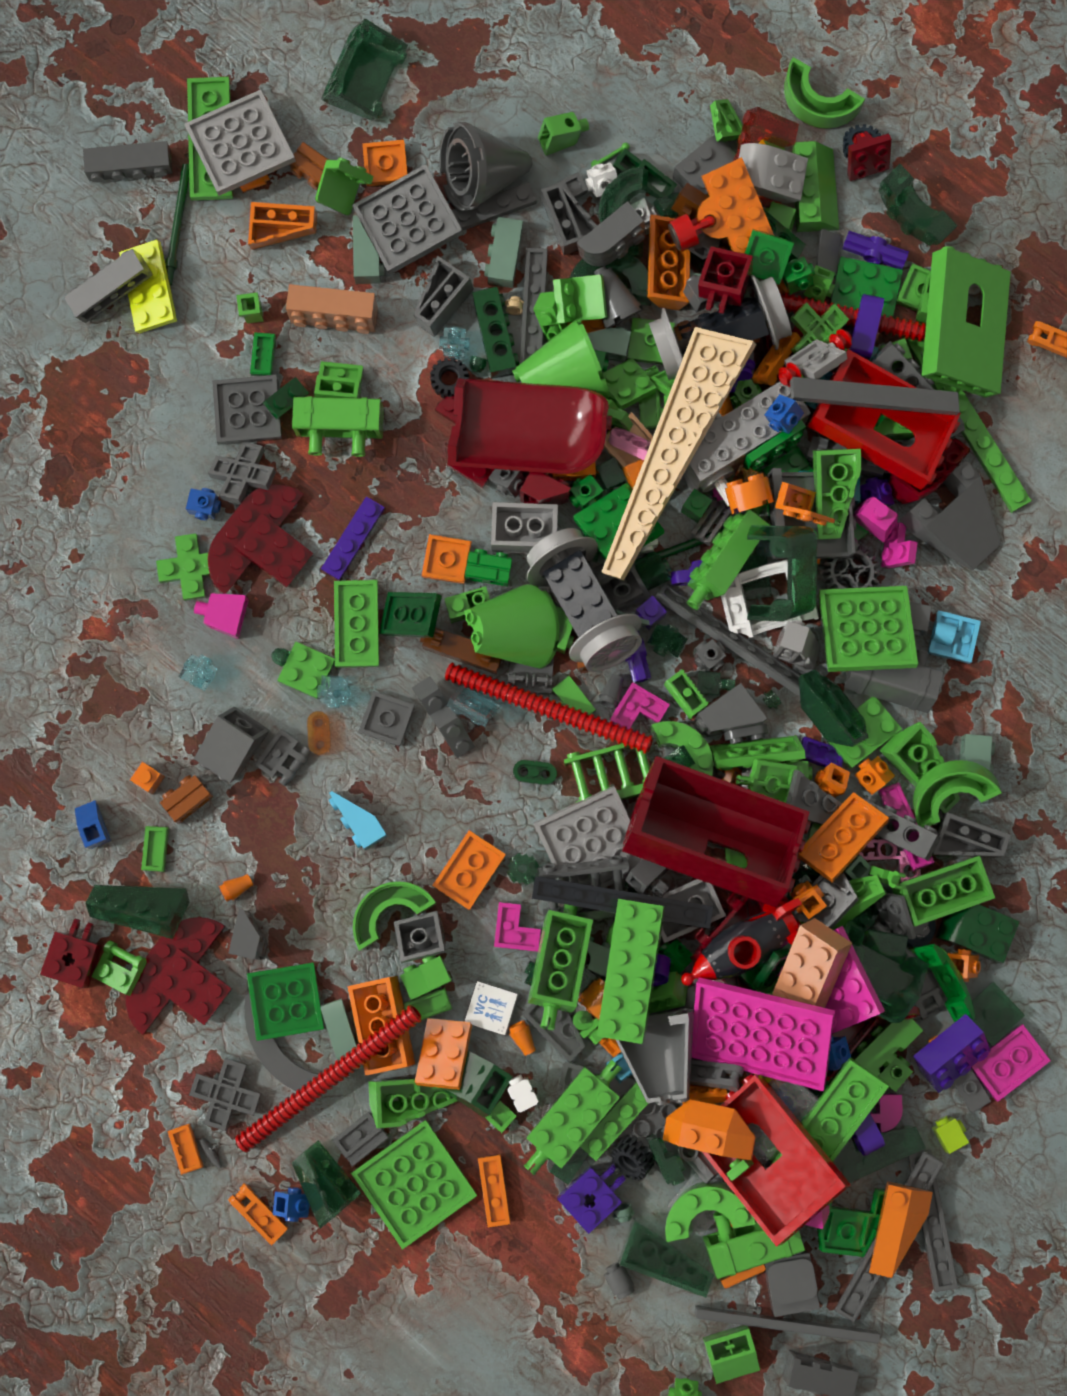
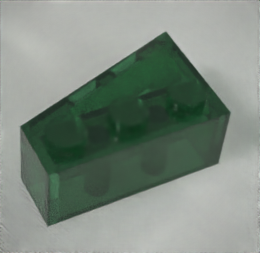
M319 1140L292 1162L320 1229L361 1194Z

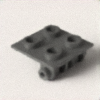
M554 657L543 669L510 661L508 683L512 684V687L518 686V689L524 688L526 692L529 690L535 693L551 694Z

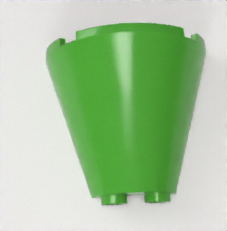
M580 318L574 320L518 365L515 370H512L516 382L580 387L595 391L605 398L611 397L596 353L584 325L581 324Z
M537 585L519 586L464 611L466 622L474 630L471 635V641L475 653L539 669L546 667L556 653L554 649L555 641H559L560 635L558 613L549 594L546 591H541Z

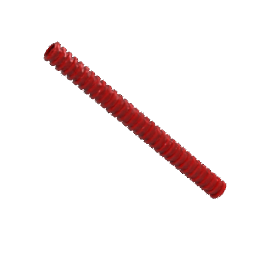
M779 291L787 313L792 311L795 314L803 304L808 303L821 317L834 304L832 302L827 304V301L822 303L821 300L814 301V298L808 300L807 297L801 298L800 295L795 297L794 294H791L790 296L787 292L781 294V291ZM837 304L838 308L849 318L846 326L851 324L855 328L859 308L854 310L853 307L849 309L846 305L840 307V304ZM886 314L881 316L878 326L879 333L883 331L886 335L892 333V336L896 334L900 338L905 336V339L910 337L913 341L918 339V342L923 340L925 343V323L919 324L918 321L913 323L912 320L906 321L905 318L899 320V317L894 319L891 315L886 317Z
M453 662L449 664L446 670L445 680H452L454 684L457 682L459 686L470 687L473 691L476 689L478 693L482 691L484 695L489 694L492 698L495 696L497 700L501 698L503 702L508 701L511 705L514 703L516 707L520 705L522 709L527 708L530 712L533 710L535 714L539 712L541 716L547 715V718L550 719L552 717L554 721L558 719L560 723L566 722L567 726L570 724L573 728L577 726L579 730L585 729L586 733L590 731L592 735L598 734L600 738L604 736L605 740L609 738L611 742L617 741L619 745L623 743L624 747L636 748L638 752L642 750L643 754H647L653 742L652 735L648 737L646 733L640 734V731L637 730L635 732L633 728L627 729L625 725L621 727L619 723L614 724V721L607 722L606 718L602 720L600 716L588 715L587 711L583 713L581 709L569 708L568 704L564 706L562 702L556 703L554 699L550 701L549 697L545 699L543 695L537 696L535 692L531 694L529 690L526 692L524 688L518 689L516 685L512 687L510 683L506 684L505 681L499 682L497 678L493 680L491 676L487 677L486 674L480 675L478 671L474 673V670L471 669L469 671L467 667L462 668L461 665L455 666Z
M412 1005L407 1006V1010L403 1009L402 1014L398 1013L396 1018L390 1019L391 1022H386L385 1027L381 1026L379 1031H374V1035L370 1034L368 1039L365 1038L363 1040V1043H358L357 1048L353 1047L351 1049L352 1052L348 1051L346 1056H341L340 1060L337 1059L335 1061V1064L325 1068L324 1073L320 1072L318 1077H313V1081H308L307 1085L304 1084L301 1089L296 1090V1093H292L290 1097H287L285 1102H280L279 1106L274 1107V1110L271 1109L268 1114L263 1115V1118H259L252 1126L243 1130L241 1135L238 1134L235 1137L238 1147L246 1153L249 1152L250 1148L253 1149L256 1147V1144L261 1143V1140H265L267 1136H270L272 1131H277L278 1127L281 1128L283 1126V1123L286 1124L289 1122V1119L294 1118V1115H298L300 1111L305 1110V1106L309 1107L311 1102L314 1103L316 1101V1098L319 1099L322 1097V1094H326L327 1089L331 1090L333 1085H338V1081L342 1082L344 1077L347 1078L349 1076V1073H354L355 1069L361 1067L360 1064H366V1060L372 1059L371 1056L375 1057L377 1052L387 1048L388 1043L392 1044L394 1039H399V1035L403 1036L405 1031L411 1030V1026L415 1027L416 1022L420 1023L422 1021L418 1010Z

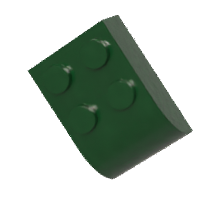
M977 904L943 916L936 938L959 948L971 950V953L995 963H1004L1020 921Z

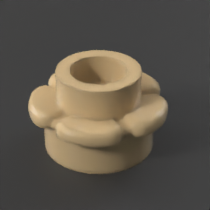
M517 296L510 297L505 301L506 312L510 315L522 314L524 301Z

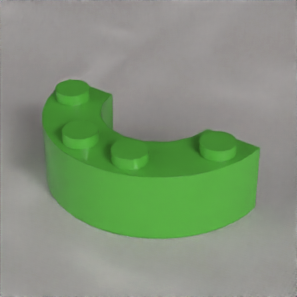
M793 57L784 82V95L790 110L798 119L810 126L828 129L845 125L859 114L865 98L848 88L836 97L818 95L809 84L811 67Z
M663 721L651 725V731L659 748L666 746L677 748L687 758L689 768L710 776L713 775L712 753L708 743L699 732L686 724L675 721Z
M954 760L933 767L920 779L914 791L913 808L917 825L924 828L925 825L931 826L940 822L939 806L951 794L958 792L970 793L976 796L981 803L1001 794L1002 791L998 780L987 768L971 761Z
M389 882L374 888L361 900L353 919V935L359 951L380 940L378 921L381 914L388 908L396 905L407 906L417 915H420L436 905V901L424 889L407 882Z
M710 1181L705 1184L700 1182L686 1189L672 1206L666 1221V1241L670 1242L689 1238L693 1232L692 1221L694 1217L705 1210H715L724 1214L730 1220L733 1229L755 1225L757 1221L727 1183Z

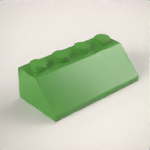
M816 141L794 142L791 153L808 158L802 197L800 201L795 202L797 232L821 231V229L828 231L839 230L833 149Z
M980 856L968 858L899 882L898 884L903 886L901 890L892 888L894 894L905 897L913 926L921 925L995 898Z

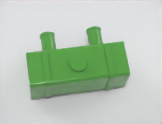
M313 396L294 397L292 428L297 437H310L309 455H322V437L352 438L351 455L355 457L365 456V438H383L384 407L381 399H368L367 397L323 398Z
M720 1212L713 1214L718 1231L702 1236L717 1280L727 1276H734L736 1273L785 1257L789 1258L794 1254L805 1251L799 1231L783 1245L776 1247L758 1223L733 1229L729 1219Z

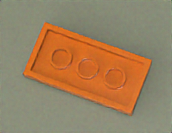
M853 792L805 843L803 851L798 853V858L833 883L889 822V817Z

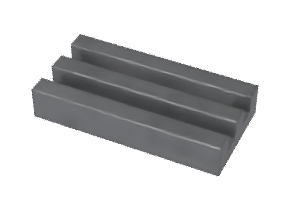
M713 501L691 532V536L710 546L715 536L723 528L726 519L732 515L729 508L727 510L724 505H718V502ZM715 510H717L716 513H715V514L713 515V517L711 518V520L709 521V523H708V524L706 525V527L704 528V530H703V531L701 532V534L699 535L698 533L701 531V529L703 528V526L706 524V522L708 521V519L710 518V516L713 514V512H714ZM721 513L724 514L708 539L705 538Z

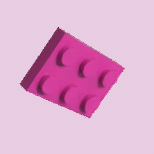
M1020 1024L991 1046L988 1056L983 1061H978L971 1069L995 1101L998 1102L1051 1060L1025 1026Z

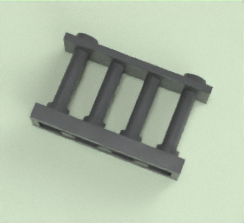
M616 855L605 860L557 866L555 864H546L538 868L539 877L549 879L569 876V882L578 883L577 875L591 873L592 886L601 887L600 872L613 871L615 890L624 891L622 869H629V864L626 857ZM549 902V907L543 909L544 919L549 910L563 913L564 907L558 906V903ZM578 907L576 916L595 920L615 917L616 913Z

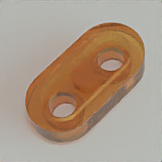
M315 711L307 719L308 746L315 755L321 756L328 753L331 748L330 720L324 712ZM318 719H321L323 721V724L320 727H317L315 725V722ZM323 741V748H317V742Z

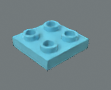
M938 610L931 634L928 654L970 664L981 621Z

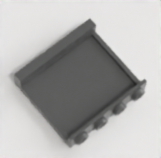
M772 468L767 475L774 502L769 503L773 559H793L803 556L806 559L850 558L853 556L858 548L857 539L854 538V530L856 529V518L853 517L852 511L855 506L854 496L850 503L841 538L818 539L817 524L813 523V520L812 522L798 520L783 515V510L775 508L782 482L815 492L813 472H781V468ZM814 498L811 512L816 513V503Z

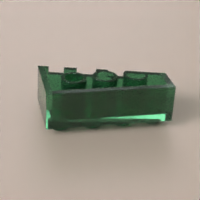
M94 885L85 904L89 916L92 918L173 939L190 901L186 888Z
M633 1217L618 1260L619 1265L706 1298L714 1277L713 1273Z

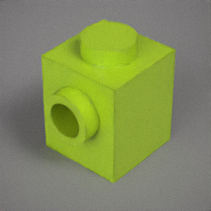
M944 1116L935 1121L936 1125L932 1127V1130L946 1153L950 1154L969 1143L964 1134L966 1129L960 1120Z

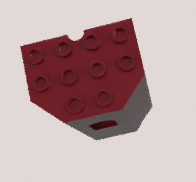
M656 756L635 804L623 841L622 852L777 907L780 901H785L788 892H791L794 886L795 879L792 878L793 872L796 873L800 864V859H797L798 853L803 851L805 840L802 838L804 833L807 834L811 821L808 820L810 812ZM708 841L743 854L747 859V867L743 869L705 855Z

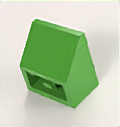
M741 1325L702 1337L716 1384L760 1371L756 1350L747 1325Z

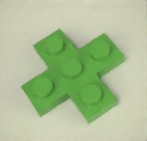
M808 303L803 304L790 318L795 326L804 334L791 351L795 354L816 339L829 344V336L836 334V331L841 329L849 318L836 304L831 305L821 317Z
M196 533L175 536L177 558L156 561L159 582L166 583L181 580L184 601L206 598L203 577L210 576L207 560L208 553L200 554L198 535Z

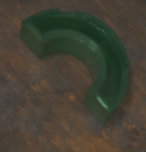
M899 164L881 181L878 191L887 208L886 213L892 220H896L901 225L900 228L904 234H911L928 246L938 245L957 225L944 211L934 210L920 199L913 187L914 178Z
M638 167L626 170L617 175L618 177L608 184L599 204L600 223L637 194L647 192V169ZM644 240L636 246H631L628 249V254L643 257Z
M627 253L623 258H617L605 266L607 269L612 268L640 304L651 306L652 301L648 298V270L639 259ZM581 259L574 267L569 278L595 275L594 271L601 267L592 266Z

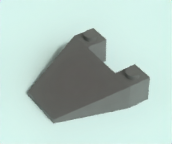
M965 460L943 482L956 497L938 514L924 498L908 511L900 521L915 537L972 571L1001 542L981 476Z

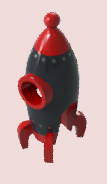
M786 897L785 901H780L777 907L764 904L762 913L740 920L723 930L701 952L694 964L693 971L682 975V983L689 986L699 977L708 980L736 977L766 962L774 951L781 950L788 943L792 945L801 925L791 913L802 906L799 898L789 902Z

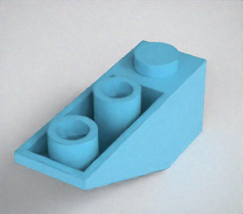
M333 791L329 792L332 797L329 799L330 804L335 811L339 809L343 817L340 820L346 829H352L355 834L352 836V839L358 848L362 846L364 850H367L387 837L386 832L374 815Z

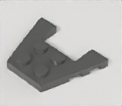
M844 872L833 883L820 875L812 886L817 884L824 893L822 900L827 906L810 919L803 912L799 914L794 910L791 912L794 918L803 923L816 918L832 929L859 900Z

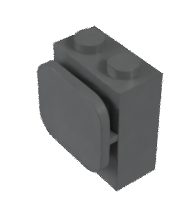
M807 1250L794 1254L789 1258L785 1257L764 1264L770 1305L774 1317L820 1309L814 1268L811 1263L810 1253Z

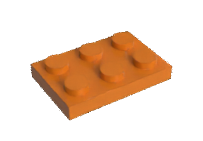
M469 830L432 886L470 910L506 854Z
M427 1018L415 1077L416 1085L460 1090L472 1030L471 1022Z

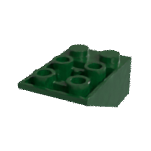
M467 1051L460 1090L440 1089L482 1117H487L493 1111L513 1076L495 1064Z

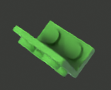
M602 274L553 280L557 323L573 322L579 318L581 321L607 318Z

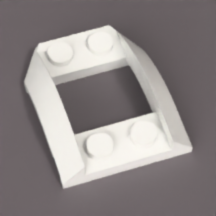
M805 556L774 562L741 572L736 576L726 593L721 595L729 631L737 634L742 633L749 636V638L756 634L785 626L788 621L798 620L802 622L809 619H819L818 603H816L808 570V561ZM785 572L794 608L751 621L742 584Z

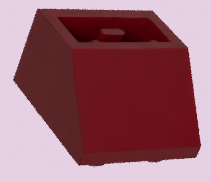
M530 472L520 489V501L528 504L561 505L568 503L571 488L568 487L569 484L564 480H555L549 477V473Z

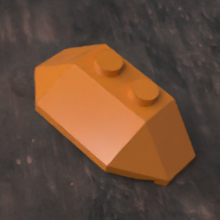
M690 1099L666 1117L662 1140L677 1146L715 1155L752 1160L756 1136L736 1109Z

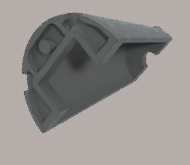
M678 1008L649 1013L645 1042L643 1044L616 1040L647 1103L656 1102L657 1105H664L670 1103V1099L676 1100V1103L690 1100L693 1009Z

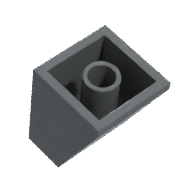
M740 683L698 713L694 719L696 721L694 726L701 735L705 734L707 737L724 734V732L763 724L767 717Z
M232 707L217 716L194 760L199 762L202 768L216 773L217 777L222 781L231 783L240 776L270 730L236 707Z

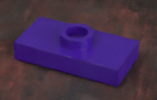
M808 737L802 739L801 744L805 750V759L801 760L822 767H826L832 762L842 768L843 758L836 753L832 745Z

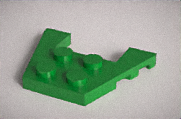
M875 1188L870 1211L831 1206V1202L829 1204L830 1213L824 1228H817L819 1250L825 1253L864 1257L877 1234L876 1228L879 1224L885 1189Z

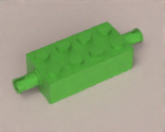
M766 504L744 512H738L735 516H729L723 524L724 530L715 536L712 541L714 545L701 557L703 562L689 576L691 580L687 585L694 590L689 600H687V604L691 608L698 610L704 599L710 600L726 593L769 527V524L759 517Z
M564 904L563 913L549 910L544 919L528 1003L544 1008L540 1027L546 1029L548 1025L547 1030H555L557 1011L561 1010L572 1013L577 1007L593 923L591 919L576 916L578 906Z
M612 1059L599 1075L593 1074L584 1066L527 1135L526 1139L536 1147L537 1151L524 1164V1167L529 1170L535 1163L534 1167L530 1170L533 1175H536L547 1159H551L562 1169L620 1098L609 1085L620 1070H622L617 1064L613 1071H611L616 1064Z

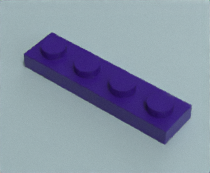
M365 497L321 567V570L340 581L381 517L385 507Z

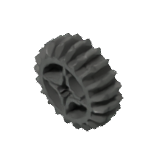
M859 545L855 554L850 558L827 559L828 561H824L822 564L827 568L821 571L822 575L827 576L822 579V582H829L826 589H845L846 587L842 586L839 581L848 583L849 588H859L858 577L867 572V581L860 588L874 587L873 585L879 584V580L875 577H879L881 574L879 571H875L879 567V563H872L876 557L871 556L869 558L867 555L870 551L867 549L864 553L861 552L862 546ZM852 558L859 560L863 565H856ZM843 559V570L834 574L835 563ZM850 570V572H854L855 574L852 577L851 574H846V572Z

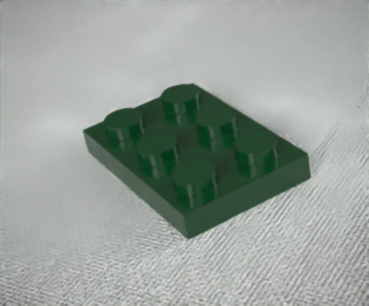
M388 592L379 634L384 636L433 638L442 595L437 593Z

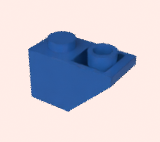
M96 800L75 808L77 828L85 848L93 849L111 842Z

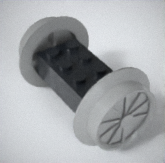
M750 275L756 299L755 297L743 298L741 307L727 305L724 314L719 313L718 309V311L711 314L703 313L692 321H682L676 327H673L676 336H674L665 308H662L661 318L650 322L649 325L668 379L676 378L683 360L681 353L684 357L695 327L750 341L769 335L775 350H778L779 340L791 336L792 331L781 295L773 277L759 281L754 275Z
M568 528L548 535L530 550L527 555V562L530 566L527 572V580L531 585L539 587L550 585L575 630L578 639L569 651L571 660L583 662L588 671H603L618 665L637 651L642 643L638 633L642 621L636 614L619 615L589 563L597 553L598 544L596 540L591 537H583L578 529Z

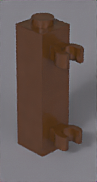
M686 183L671 209L679 213L677 218L687 214L690 220L697 218L700 204L709 196ZM727 237L721 238L719 247L727 250L730 246Z
M436 627L433 638H420L424 650L497 675L502 659L475 653L471 639Z

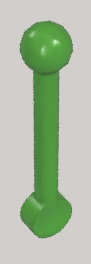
M626 142L623 143L622 147L598 161L593 160L591 167L602 164L620 153L624 148L629 150L630 145Z

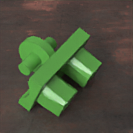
M579 1011L574 1015L573 1024L577 1029L581 1030L579 1034L582 1038L588 1036L595 1045L604 1038L597 1036L599 1024L597 1018L592 1020L591 1014L587 1011Z

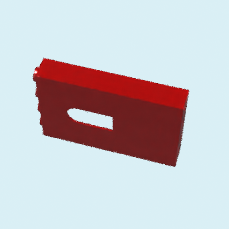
M849 349L846 351L847 360L835 368L830 378L832 381L916 388ZM818 403L807 426L847 449H861V457L922 490L927 484L931 485L936 478L937 473L934 471L944 460L945 456L942 454L952 442L951 434H954L959 427L960 422H958L961 413L948 415ZM880 414L909 429L914 434V444L910 447H904L873 430Z
M751 1074L741 1082L743 1086L738 1091H731L725 1096L726 1101L721 1106L736 1109L746 1124L753 1123L758 1125L782 1156L769 1168L765 1169L753 1154L752 1161L754 1164L738 1178L731 1181L726 1173L731 1170L729 1165L737 1158L724 1157L707 1152L702 1153L777 1247L789 1240L851 1184L764 1077Z

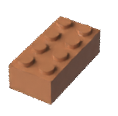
M289 284L286 311L290 322L297 327L311 325L318 329L330 327L342 332H346L349 329L357 330V332L362 334H368L369 332H375L378 306L375 293Z
M816 918L800 925L772 995L825 1008L852 943Z

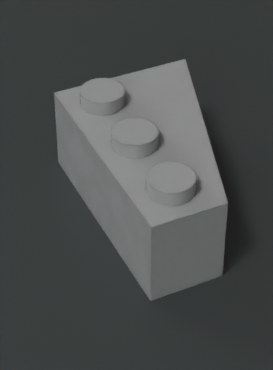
M792 620V622L788 621L780 632L772 656L813 671L821 646L811 629L805 627V623Z

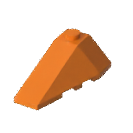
M887 1181L869 1273L889 1278L894 1276L928 1217L933 1192Z

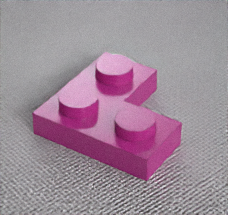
M897 523V526L884 542L881 555V567L890 569L915 564L918 542L905 541L906 526L903 523Z
M632 682L610 721H614L615 724L619 723L621 727L625 725L627 729H630L640 713L658 723L670 704Z
M499 902L494 947L538 952L541 929L519 927L521 905Z

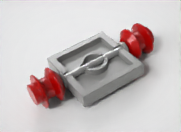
M839 329L836 331V334L829 336V344L816 339L784 360L786 368L781 367L779 369L778 377L780 382L790 387L792 377L802 378L803 375L810 379H820L824 374L838 367L839 364L847 360L845 349H849L852 346L850 333Z

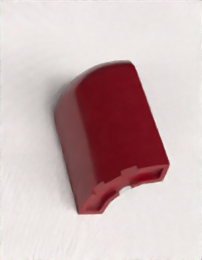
M458 378L455 385L453 415L457 416L455 426H452L448 442V465L555 474H571L582 471L598 459L604 448L607 429L612 428V416H608L609 403L601 394L580 387Z

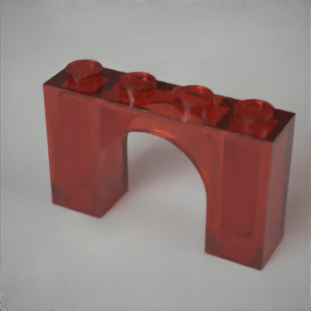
M760 107L746 110L743 116L742 132L738 138L737 154L733 161L739 159L740 148L743 144L759 143L761 140H765L782 148L794 145L799 124ZM758 195L763 207L770 208L772 202L781 204V202Z

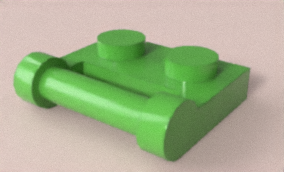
M109 940L104 946V953L92 977L130 996L147 960L140 955L135 956L118 947L117 943ZM115 955L131 963L133 966L132 970L112 961L113 956Z

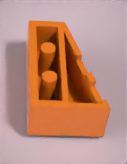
M251 202L249 247L253 250L315 234L318 213L315 206Z

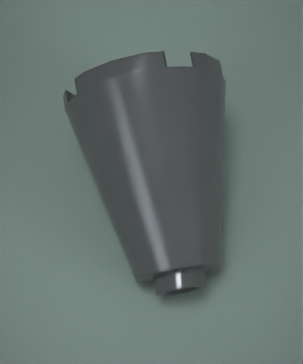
M603 266L594 271L595 275L602 274L604 279L607 318L602 320L605 329L611 328L627 320L632 314L636 315L643 310L640 302L612 268L607 269Z

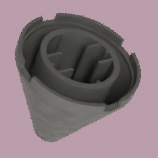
M467 122L453 123L454 127H448L444 133L440 147V173L446 174L448 185H443L449 202L457 210L475 209L528 173L532 167V157L528 152Z

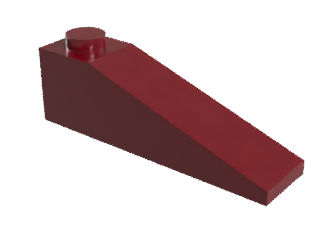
M957 438L952 439L950 446L942 454L945 456L943 462L934 471L937 473L936 478L931 485L927 484L922 490L890 473L889 484L892 488V496L900 503L906 504L920 500L936 491L969 454L970 448Z

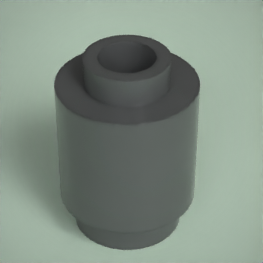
M616 1262L606 1268L607 1272L604 1274V1277L613 1295H617L618 1299L625 1298L635 1291L633 1288L634 1283L624 1264L619 1265Z

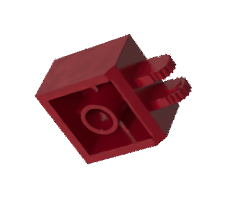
M710 247L698 284L699 297L708 299L706 310H712L714 301L721 302L719 304V313L722 314L725 313L728 304L741 307L750 275L753 271L752 255Z
M75 918L69 934L54 932L40 975L80 988H89L102 945L89 941L94 925L89 922L84 928L82 938L76 937L81 920ZM73 954L72 958L75 959V962L69 964L68 958Z

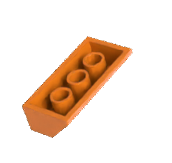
M651 214L648 298L659 308L679 311L689 303L683 291L686 281L690 277V251L687 249L681 252L674 244L668 224L669 221L675 218Z
M398 976L347 986L359 1043H363L365 1038L368 1039L370 1034L374 1035V1031H379L381 1026L385 1027V1023L391 1022L390 1019L396 1018L398 1013L402 1014L404 1005ZM405 1031L403 1036L399 1035V1039H394L392 1044L388 1043V1047L383 1048L381 1052H377L375 1057L371 1056V1060H366V1064L363 1065L365 1076L416 1064L409 1031Z

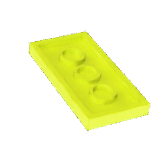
M154 240L133 247L132 249L142 255L153 276L128 293L135 331L140 334L177 322L161 242Z

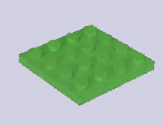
M907 586L819 590L828 672L917 668L918 659Z
M424 1120L351 1173L402 1250L477 1196V1193L427 1120Z

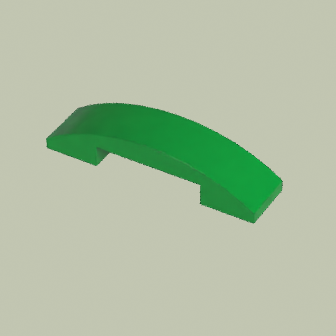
M935 944L915 947L914 951L924 968L930 967L946 995L947 1001L945 1006L954 1022L965 1014L971 1020L974 1019V1008L967 986L951 958Z

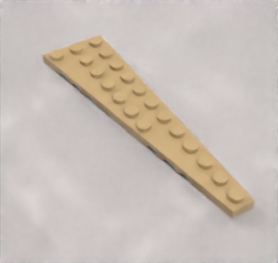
M697 327L694 328L601 573L624 581L756 346L754 341Z

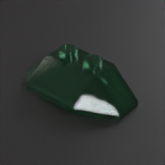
M815 669L799 677L801 708L827 742L854 747L869 738L866 733L867 728L864 717L835 682L820 675V672Z

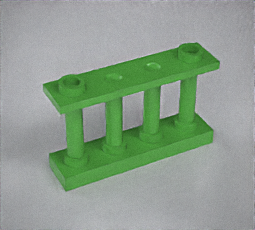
M622 743L580 755V752L567 755V759H564V765L572 764L580 793L579 801L592 796L588 792L580 762L593 758L601 790L603 791L610 786L601 756L611 753L615 755L623 783L621 785L622 789L617 790L620 799L624 800L640 795L643 784L634 786V782L631 783L622 751L629 749L630 746L624 747ZM636 749L644 777L642 782L644 783L650 766L647 755L643 754L642 750L638 752Z

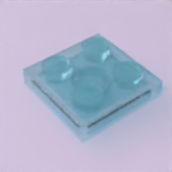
M464 685L453 694L446 705L454 713L464 715L471 719L474 724L484 727L490 722L500 707L499 704L470 688H465Z

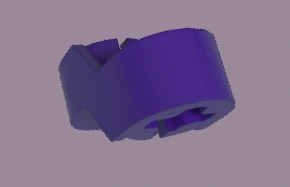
M693 561L688 570L671 572V585L687 586L691 580L689 577L691 572L696 567H699L703 561Z

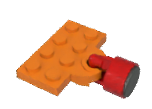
M742 157L701 176L710 197L700 204L697 218L690 220L689 216L684 214L669 221L668 224L674 244L681 252L698 245L699 239L697 235L701 233L715 239L727 237L732 251L738 253H745L752 229L774 235Z

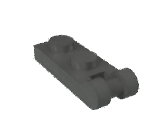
M691 1060L690 1084L723 1088L736 1092L739 1089L740 1083L738 1081L743 1076L744 1068L735 1064ZM726 1074H731L730 1079H725Z

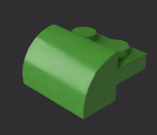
M321 361L314 396L323 398H360L363 366Z

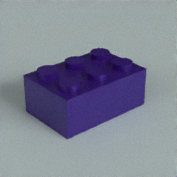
M965 1014L913 1057L923 1077L940 1093L943 1089L950 1088L958 1077L966 1075L978 1061H983L991 1050L984 1032Z

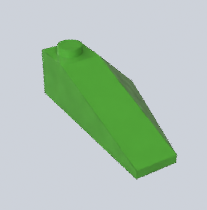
M415 1078L368 1081L369 1105L376 1128L400 1127L407 1124V1122L458 1101L440 1088L416 1085Z

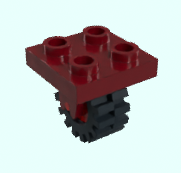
M863 124L861 128L859 125H855V129L851 127L849 131L845 132L843 137L844 157L848 158L847 176L850 181L890 169L892 139L889 133L881 135V133H878L879 130L877 128L873 130L871 125L869 128H866V124Z

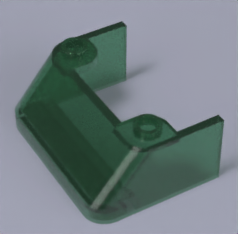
M751 525L747 540H770L771 553L779 558H788L787 599H777L771 605H751L747 620L785 621L812 612L817 602L818 536L816 531L811 527Z

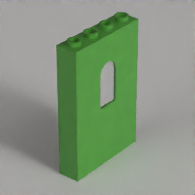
M945 246L941 250L932 253L922 377L984 398L1001 394L1011 271L1003 269L1000 265L990 264L985 259L972 257L969 253L959 252L951 246ZM972 284L978 285L983 293L980 327L966 322L968 291Z

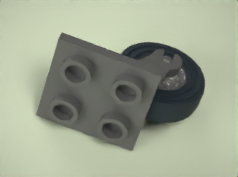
M886 893L875 902L881 918V924L894 936H899L906 945L911 947L926 946L934 937L936 929L935 920L913 926L904 896Z

